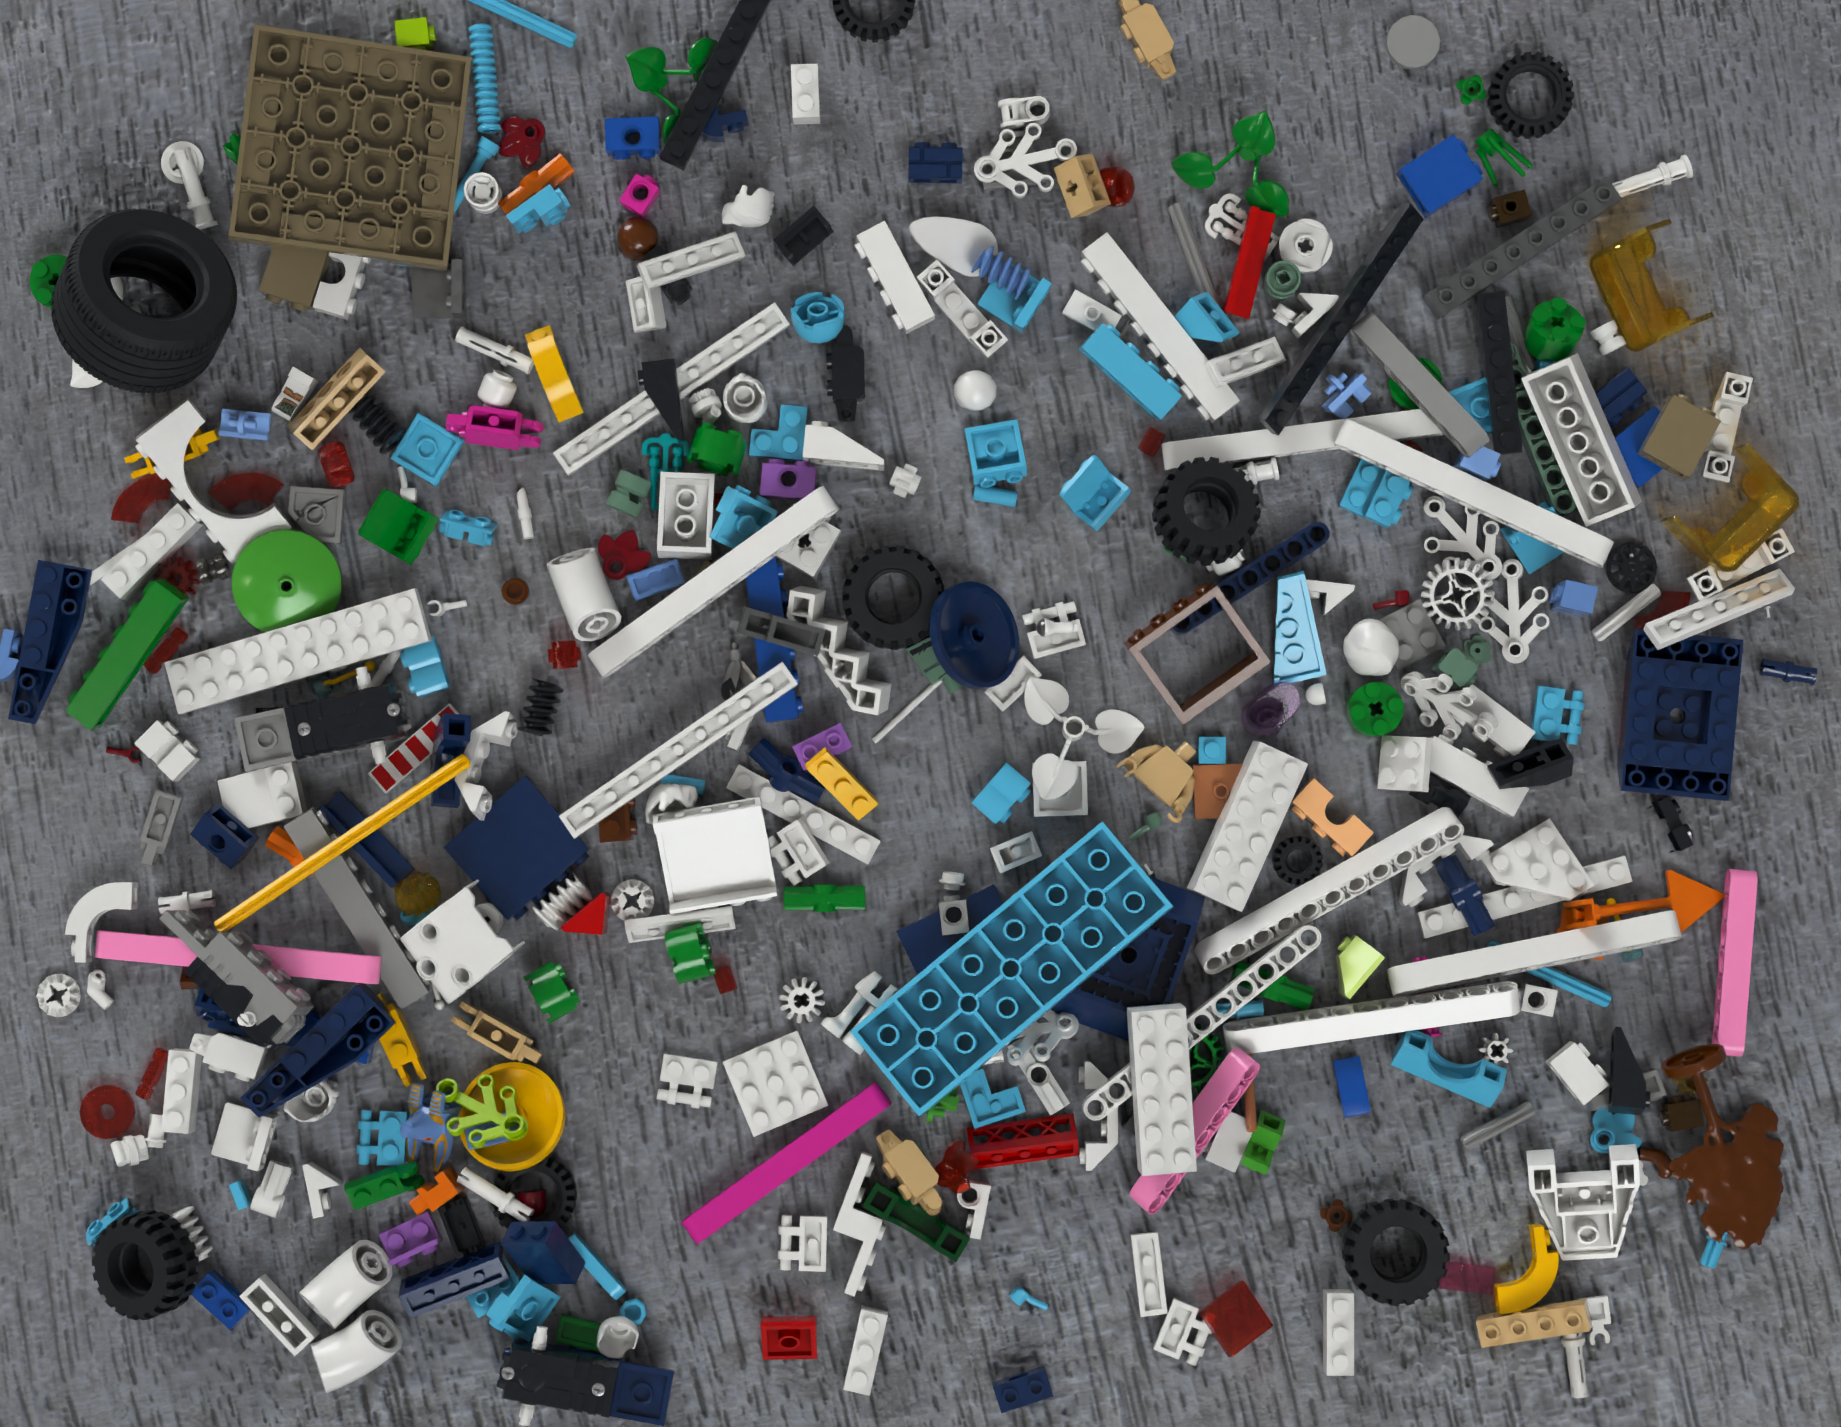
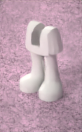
M874 971L855 986L857 990L856 995L838 1016L826 1017L820 1024L837 1038H840L866 1002L870 1006L854 1027L893 996L898 989L890 984L882 992V996L879 999L870 992L877 987L882 976ZM850 1031L841 1040L859 1055L863 1053L864 1048Z

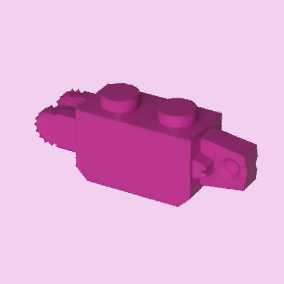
M474 405L469 407L468 412H462V415L447 414L446 431L459 433V436L465 438V443L519 450V446L529 448L541 446V439L539 437L521 434V432L541 433L544 425L539 421L523 419V414L518 411Z

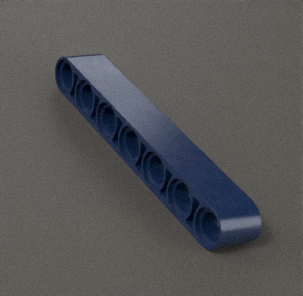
M1322 522L1311 523L1218 583L1217 586L1219 589L1223 586H1228L1232 589L1233 597L1228 601L1230 604H1233L1324 545L1330 537L1329 528ZM1313 528L1320 529L1323 534L1322 541H1313L1310 538V530ZM1289 543L1299 545V556H1291L1288 553L1287 546ZM1268 557L1275 558L1278 562L1277 570H1267L1264 565L1265 559ZM1244 572H1251L1255 575L1256 581L1254 585L1248 586L1243 583L1242 575ZM1214 597L1208 601L1211 607L1209 614L1202 615L1196 610L1186 617L1188 620L1186 629H1178L1176 626H1173L1170 630L1176 635H1184L1222 611L1223 608Z

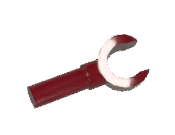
M1395 591V599L1373 603V609L1377 610L1389 606H1406L1409 603V591Z
M132 747L131 749L106 748V753L128 757L134 763L142 761L134 760L131 756L133 750L141 751L138 747Z

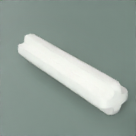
M1650 584L1592 629L1593 636L1598 641H1603L1661 595L1659 588L1655 584Z

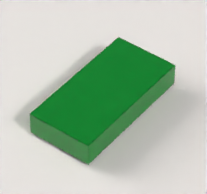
M561 1314L555 1342L599 1352L597 1348V1334L601 1323Z

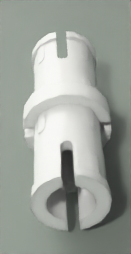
M213 890L191 894L189 891L182 892V895L159 897L158 905L170 904L169 906L159 908L160 914H164L166 910H190L192 912V909L215 907L216 899L204 900L214 897L215 893Z

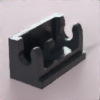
M813 205L774 238L773 242L790 264L795 266L834 231L828 221Z
M467 1196L441 1205L438 1208L457 1259L486 1247Z

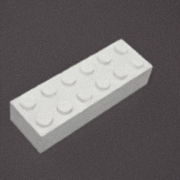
M1578 353L1521 378L1585 527L1632 509L1642 502Z
M1252 741L1236 781L1187 886L1188 889L1234 910L1243 911L1308 763L1260 741Z
M1181 1003L1127 1007L1137 1170L1142 1176L1196 1172L1186 1007Z

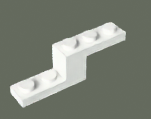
M864 1151L860 1155L833 1227L834 1231L863 1241L844 1292L854 1297L857 1290L862 1292L867 1280V1276L863 1275L866 1265L872 1266L877 1253L876 1250H873L876 1239L881 1241L887 1226L882 1224L883 1219L854 1206L855 1202L861 1203L866 1189L861 1187L864 1177L870 1178L875 1165L874 1162H871L872 1155Z

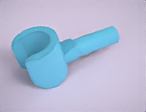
M1016 1287L1009 1295L1018 1306H1021L1026 1300L1045 1311L1048 1308V1304L1029 1295L1022 1287Z

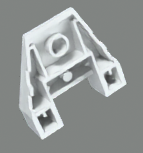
M1636 1144L1608 1146L1610 1170L1556 1173L1553 1149L1526 1151L1529 1190L1538 1205L1542 1218L1545 1220L1562 1261L1618 1257L1626 1231L1627 1220L1632 1212L1636 1191H1638L1640 1186L1639 1158Z

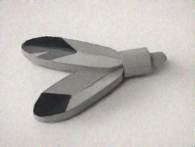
M732 642V650H730L732 662L727 669L721 687V694L724 700L729 699L734 694L739 677L745 686L758 679L751 668L742 660L741 649L737 648L736 642Z

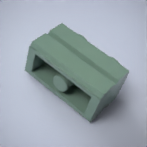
M1454 648L1445 651L1431 667V672L1437 677L1440 674L1450 676L1453 680V685L1450 689H1463L1465 687L1469 688L1478 676L1475 673L1478 666L1470 659H1465L1466 656L1459 649Z

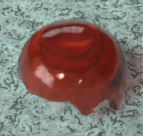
M1105 167L1099 172L1111 203L1107 206H1126L1134 196L1135 185L1133 176L1122 167Z

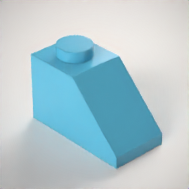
M1208 291L1191 297L1175 315V319L1190 338L1222 342L1240 333Z

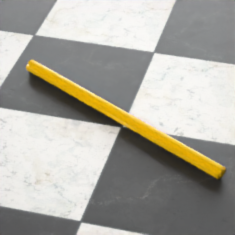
M465 754L459 755L214 922L218 932H227L463 772L471 765L469 759Z

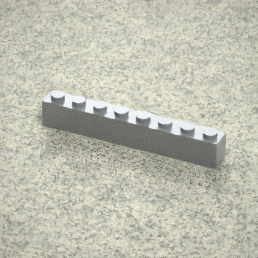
M315 807L302 813L284 826L305 860L339 837L336 832L334 834L330 832L327 827L329 820L322 810L317 811ZM343 852L315 871L314 875L366 955L382 957L380 978L400 1009H403L429 993L431 981L419 976L414 963L416 960L399 940L402 937L399 929L395 924H389L385 918L388 915L385 907L380 901L375 902L371 896L373 889L365 878L363 880L360 879L356 872L359 869L356 862L351 856L346 857Z

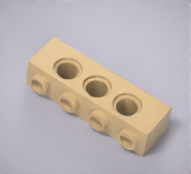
M359 347L290 421L287 427L313 451L386 371Z
M1587 1299L1529 1307L1525 1310L1508 1314H1499L1498 1312L1482 1314L1478 1316L1476 1325L1481 1348L1590 1332L1592 1322Z

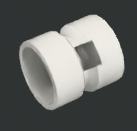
M483 172L475 173L465 182L464 195L472 208L477 212L489 214L500 207L498 203L503 200V192L495 178L490 174Z

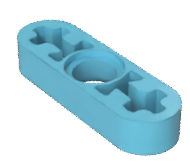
M574 1232L568 1239L585 1260L584 1267L615 1300H618L627 1291L626 1287L587 1243Z

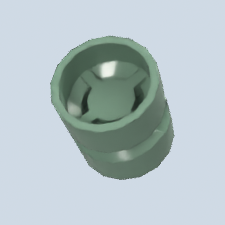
M1290 261L1274 263L1263 279V289L1266 295L1275 301H1284L1293 296L1301 283L1299 268Z
M620 470L615 481L617 489L611 490L606 505L624 514L638 518L643 507L641 499L647 497L652 483L630 472Z

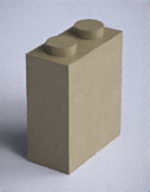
M284 246V248L273 247L259 291L266 296L265 300L280 305L281 301L291 303L290 308L306 313L307 309L315 311L313 303L320 281H325L331 258L328 256L329 252Z
M1673 394L1666 400L1637 454L1685 480L1692 475L1721 420L1715 417L1716 413L1705 407L1700 409L1692 405L1693 401L1682 394L1676 396Z

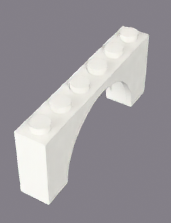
M187 397L136 436L138 444L135 447L145 459L147 457L152 459L156 464L153 469L162 480L167 478L171 482L173 487L170 489L180 501L185 499L190 505L188 511L197 522L201 520L208 527L205 530L207 535L214 543L219 541L225 548L222 551L231 564H234L242 550L253 539L269 531L291 529L292 524L275 503L254 513L236 515L217 511L206 505L196 496L185 475L184 456L191 437L206 421V418L190 398Z

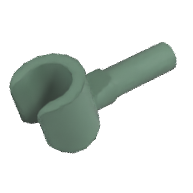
M1159 812L1145 816L1147 825L1142 826L1128 836L1132 842L1144 833L1162 824Z

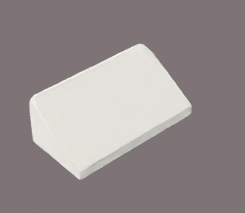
M641 276L626 280L634 333L666 328L660 287L646 290Z

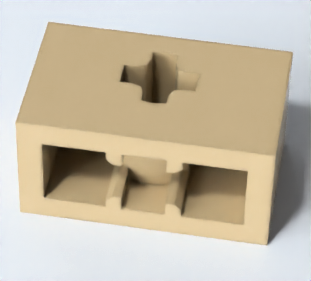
M1093 154L1075 156L1054 168L1057 182L1061 188L1071 218L1088 216L1111 204Z

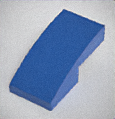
M1360 1056L1334 1060L1333 1069L1343 1117L1348 1118L1371 1113Z

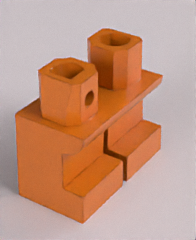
M452 1165L434 1177L438 1185L428 1182L417 1189L419 1195L409 1201L410 1206L417 1215L428 1208L433 1212L466 1188L464 1185L456 1182L459 1175Z

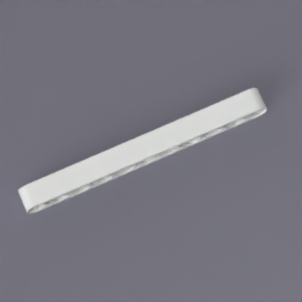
M1421 409L1347 418V420L1361 424L1395 441L1444 435ZM1346 419L1286 426L1279 436L1272 434L1268 429L1163 443L1161 446L1165 471H1172L1174 468L1178 469L1181 463L1187 460L1192 463L1198 457H1204L1205 461H1208L1210 457L1219 458V463L1224 464L1226 461L1237 463L1267 459L1273 456L1283 457L1336 450L1339 448L1334 443Z
M1347 419L1344 421L1334 443L1336 447L1591 565L1603 568L1614 544L1607 537L1354 421Z
M819 487L589 653L588 657L603 678L610 676L835 514L839 507L825 487Z
M1442 807L1200 941L1194 949L1195 955L1207 974H1217L1290 934L1300 926L1308 924L1454 843L1462 837L1464 826L1451 808Z
M1670 910L1398 965L1387 969L1393 997H1401L1669 943L1681 939L1682 934L1676 912Z
M1300 926L1188 1015L1189 1049L1316 949L1321 942L1320 931L1314 926ZM1305 930H1311L1314 934V941L1310 945H1305L1301 941V935ZM1284 947H1290L1293 951V958L1288 962H1283L1280 958V951ZM1263 964H1269L1272 968V974L1267 979H1262L1258 974L1259 967ZM1242 981H1248L1251 985V990L1246 996H1241L1237 992V986ZM1220 998H1227L1230 1003L1229 1009L1224 1013H1219L1216 1009V1002ZM1199 1015H1205L1208 1018V1026L1203 1030H1198L1194 1025L1195 1018ZM1130 1062L1083 1100L1082 1110L1089 1119L1094 1121L1103 1119L1132 1096ZM1114 1083H1120L1124 1088L1123 1094L1117 1098L1111 1097L1109 1094V1088ZM1093 1100H1098L1102 1103V1111L1096 1115L1090 1114L1087 1108L1088 1104Z
M1505 981L1234 1020L1223 1025L1226 1052L1229 1054L1233 1049L1240 1048L1246 1054L1514 1016L1520 1012L1518 985L1514 982Z

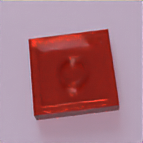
M1243 1280L1238 1281L1199 1311V1314L1228 1357L1236 1355L1273 1326Z

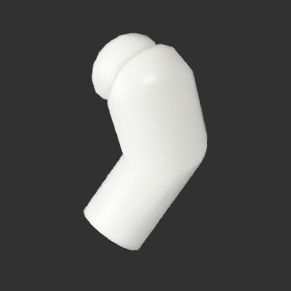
M95 969L88 976L87 993L106 1010L114 1000L105 992L106 976L104 971Z

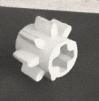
M907 463L904 469L896 467L889 485L895 487L894 494L903 498L906 497L907 493L915 494L922 478L916 474L918 468Z
M1493 1033L1491 1040L1485 1037L1482 1038L1485 1044L1483 1048L1480 1047L1477 1050L1484 1053L1485 1056L1482 1059L1486 1061L1491 1059L1493 1064L1498 1065V1061L1501 1060L1508 1063L1507 1053L1513 1052L1512 1049L1507 1048L1505 1045L1509 1039L1503 1038L1501 1041H1498V1034ZM1492 1045H1500L1498 1048L1500 1054L1498 1056L1490 1055L1493 1051L1491 1049Z

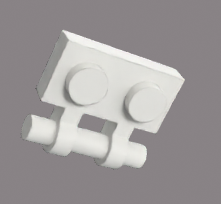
M1062 601L1055 603L1054 607L1043 610L1037 608L1033 609L1032 613L1022 615L1024 625L1035 623L1036 627L1041 619L1058 617L1060 622L1078 624V632L1054 633L1048 637H1043L1038 634L1037 630L1028 632L1027 636L1034 659L1086 645L1080 620L1068 621L1067 614L1077 612L1074 601L1065 604Z
M802 818L797 819L777 832L782 841L780 844L774 835L768 838L771 857L776 858L783 869L781 873L784 878L788 877L793 886L802 881L797 873L798 870L807 878L830 863ZM786 849L795 861L794 864L790 862L784 851Z
M664 1053L660 1081L670 1082L669 1090L658 1089L657 1099L667 1101V1104L675 1105L677 1102L689 1104L691 1108L699 1109L700 1106L710 1108L712 1097L702 1096L703 1088L714 1089L718 1062ZM679 1084L694 1086L693 1094L678 1092Z
M781 1215V1226H778V1234L781 1235V1248L778 1250L780 1270H791V1260H799V1271L826 1272L827 1216L800 1215V1226H792V1215ZM792 1235L800 1236L799 1251L791 1250Z
M1173 1298L1153 1349L1178 1360L1182 1351L1185 1350L1189 1352L1186 1362L1196 1366L1199 1356L1202 1357L1205 1348L1203 1346L1207 1336L1212 1334L1214 1329L1212 1324L1216 1315L1206 1311L1203 1320L1196 1319L1198 1307ZM1193 1327L1198 1329L1194 1342L1190 1343L1187 1342V1338Z

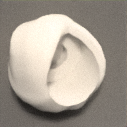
M1365 619L1355 624L1344 638L1343 651L1347 663L1356 673L1363 676H1383L1391 671L1397 661L1399 643L1391 629L1384 623L1375 619Z

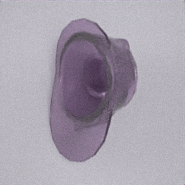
M1278 682L1271 684L1243 708L1241 713L1243 726L1246 730L1257 736L1267 737L1279 733L1283 729L1284 724L1297 712L1300 705V694L1289 683Z

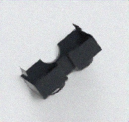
M1432 774L1429 777L1428 792H1409V795L1427 805L1430 802L1437 805V809L1442 807L1451 808L1457 818L1467 807L1471 798L1470 795L1455 787L1451 790L1444 788L1440 783V779Z
M1666 796L1652 802L1659 819H1666L1667 821L1666 823L1670 829L1667 835L1675 851H1682L1692 846L1691 838H1693V833L1688 824L1682 825L1679 819L1681 809L1676 800H1671L1670 796Z

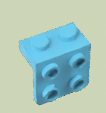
M1092 455L1081 464L1079 471L1072 479L1064 483L1059 495L1075 516L1097 532L1132 491L1114 477L1096 455Z

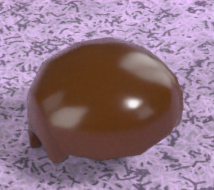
M641 216L627 219L620 226L617 234L618 250L624 257L634 261L644 259L643 257L656 247L658 241L656 227L650 220Z

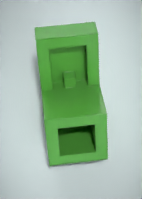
M1260 1110L1256 1118L1257 1131L1251 1135L1243 1153L1241 1164L1252 1171L1266 1175L1271 1165L1273 1152L1282 1137L1286 1120Z

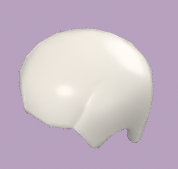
M972 370L960 375L954 384V397L962 408L973 411L983 410L991 406L996 398L997 386L995 381L992 379V376L980 370Z
M625 1316L611 1317L602 1322L597 1334V1348L599 1352L607 1358L621 1359L627 1350L631 1348L634 1350L639 1338V1330L636 1324Z

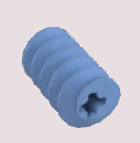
M990 246L980 255L971 272L973 273L980 268L978 277L982 279L989 274L988 283L992 284L998 280L997 289L999 290L1007 285L1006 294L1009 296L1016 291L1015 300L1017 301L1030 281L1031 269L1028 268L1021 273L1022 264L1020 262L1012 267V257L1002 261L1004 252L1000 251L994 256V246Z

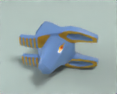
M413 1083L407 1101L410 1117L401 1123L400 1128L401 1137L406 1138L407 1158L410 1162H416L422 1142L434 1144V1171L440 1172L444 1168L453 1146V1136L450 1135L446 1127L447 1121L453 1117H459L462 1107L456 1102H444L445 1095H450L453 1092L451 1090L445 1094L435 1090L423 1096L424 1086Z

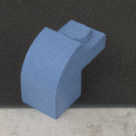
M9 629L3 630L0 643V682L16 677L19 659L15 658L16 654L20 653L23 639L20 638L21 632Z

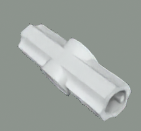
M1024 1038L1016 1040L1007 1048L1017 1047ZM1033 1045L1025 1054L1024 1060L1019 1067L1051 1116L1070 1104L1045 1062L1038 1061L1035 1058V1046ZM1013 1054V1055H1012V1056L1014 1057V1059H1017V1058L1020 1057L1019 1054ZM1041 1067L1046 1071V1078L1043 1082L1037 1083L1031 1079V1071L1034 1068Z

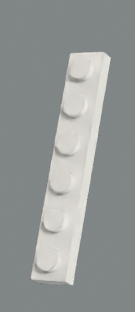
M1779 568L1648 622L1643 630L1657 650H1660L1790 596L1795 588Z
M740 764L737 766L726 787L746 799L760 797L762 808L790 823L802 818L812 835L866 864H869L881 842L789 791L780 792L774 789L769 780Z

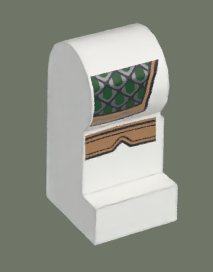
M292 367L289 372V377L281 390L282 392L272 407V412L288 421H291L301 411L319 382L295 367Z

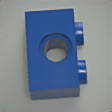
M659 117L605 119V140L608 156H613V159L624 160L628 159L629 155H639L640 158L649 159L655 158V154H661ZM632 133L641 136L640 141L634 145L626 142L627 137Z
M215 1269L200 1281L192 1293V1296L229 1330L237 1326L251 1310L239 1297L242 1293Z

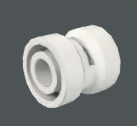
M1615 320L1590 332L1593 339L1600 343L1599 351L1602 356L1627 344L1624 337L1617 334L1618 326Z

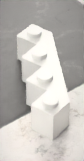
M806 586L791 589L787 618L825 629L817 657L826 668L824 671L836 688L839 687L847 698L846 702L853 711L880 715L887 711L891 684L866 679L869 652L844 648L848 621L823 617L826 590Z

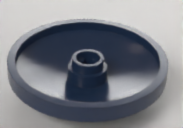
M973 581L956 584L940 594L930 616V638L934 653L941 667L954 681L970 689H987L1005 681L1012 673L1019 654L1018 628L1007 603L989 586Z

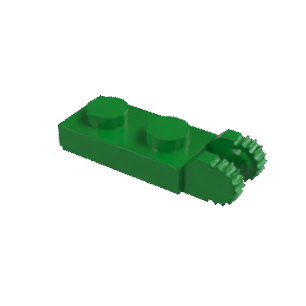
M414 1161L397 1167L392 1166L345 1183L344 1188L354 1210L406 1191L411 1192L423 1186L425 1180L421 1174L415 1175L418 1173L419 1167Z

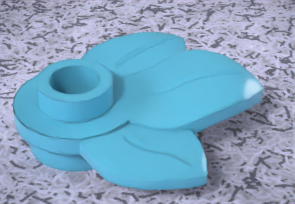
M1606 1108L1595 1112L1592 1119L1594 1131L1590 1136V1143L1595 1151L1606 1154L1609 1153L1608 1146L1636 1144L1638 1148L1641 1145V1139L1631 1134L1635 1115L1621 1113L1613 1115L1611 1112L1608 1113ZM1601 1135L1608 1137L1609 1143L1607 1145L1600 1144L1599 1137Z

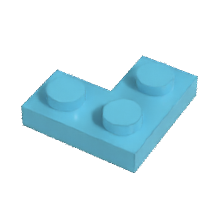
M781 405L778 431L751 429L749 456L803 461L808 407Z
M983 1069L977 1070L960 1084L974 1129L1026 1112L1018 1086L991 1094Z

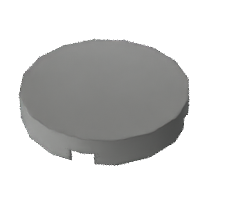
M1416 15L1400 18L1392 25L1386 39L1389 57L1399 64L1400 67L1412 70L1428 65L1435 58L1440 45L1437 28L1430 20Z

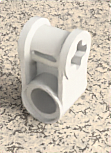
M1041 96L1008 98L998 101V107L1001 108L1003 123L1000 124L1002 130L1027 127L1030 123L1041 125L1048 120L1050 115L1049 103ZM1035 105H1041L1044 107L1045 112L1041 116H1034L1030 110ZM1010 109L1012 110V115H1013V118H1012V119L1010 118V112H1009Z

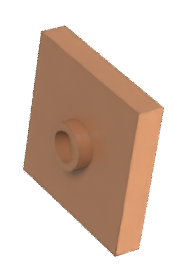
M1243 763L1192 765L1195 778L1193 790L1194 819L1219 818Z

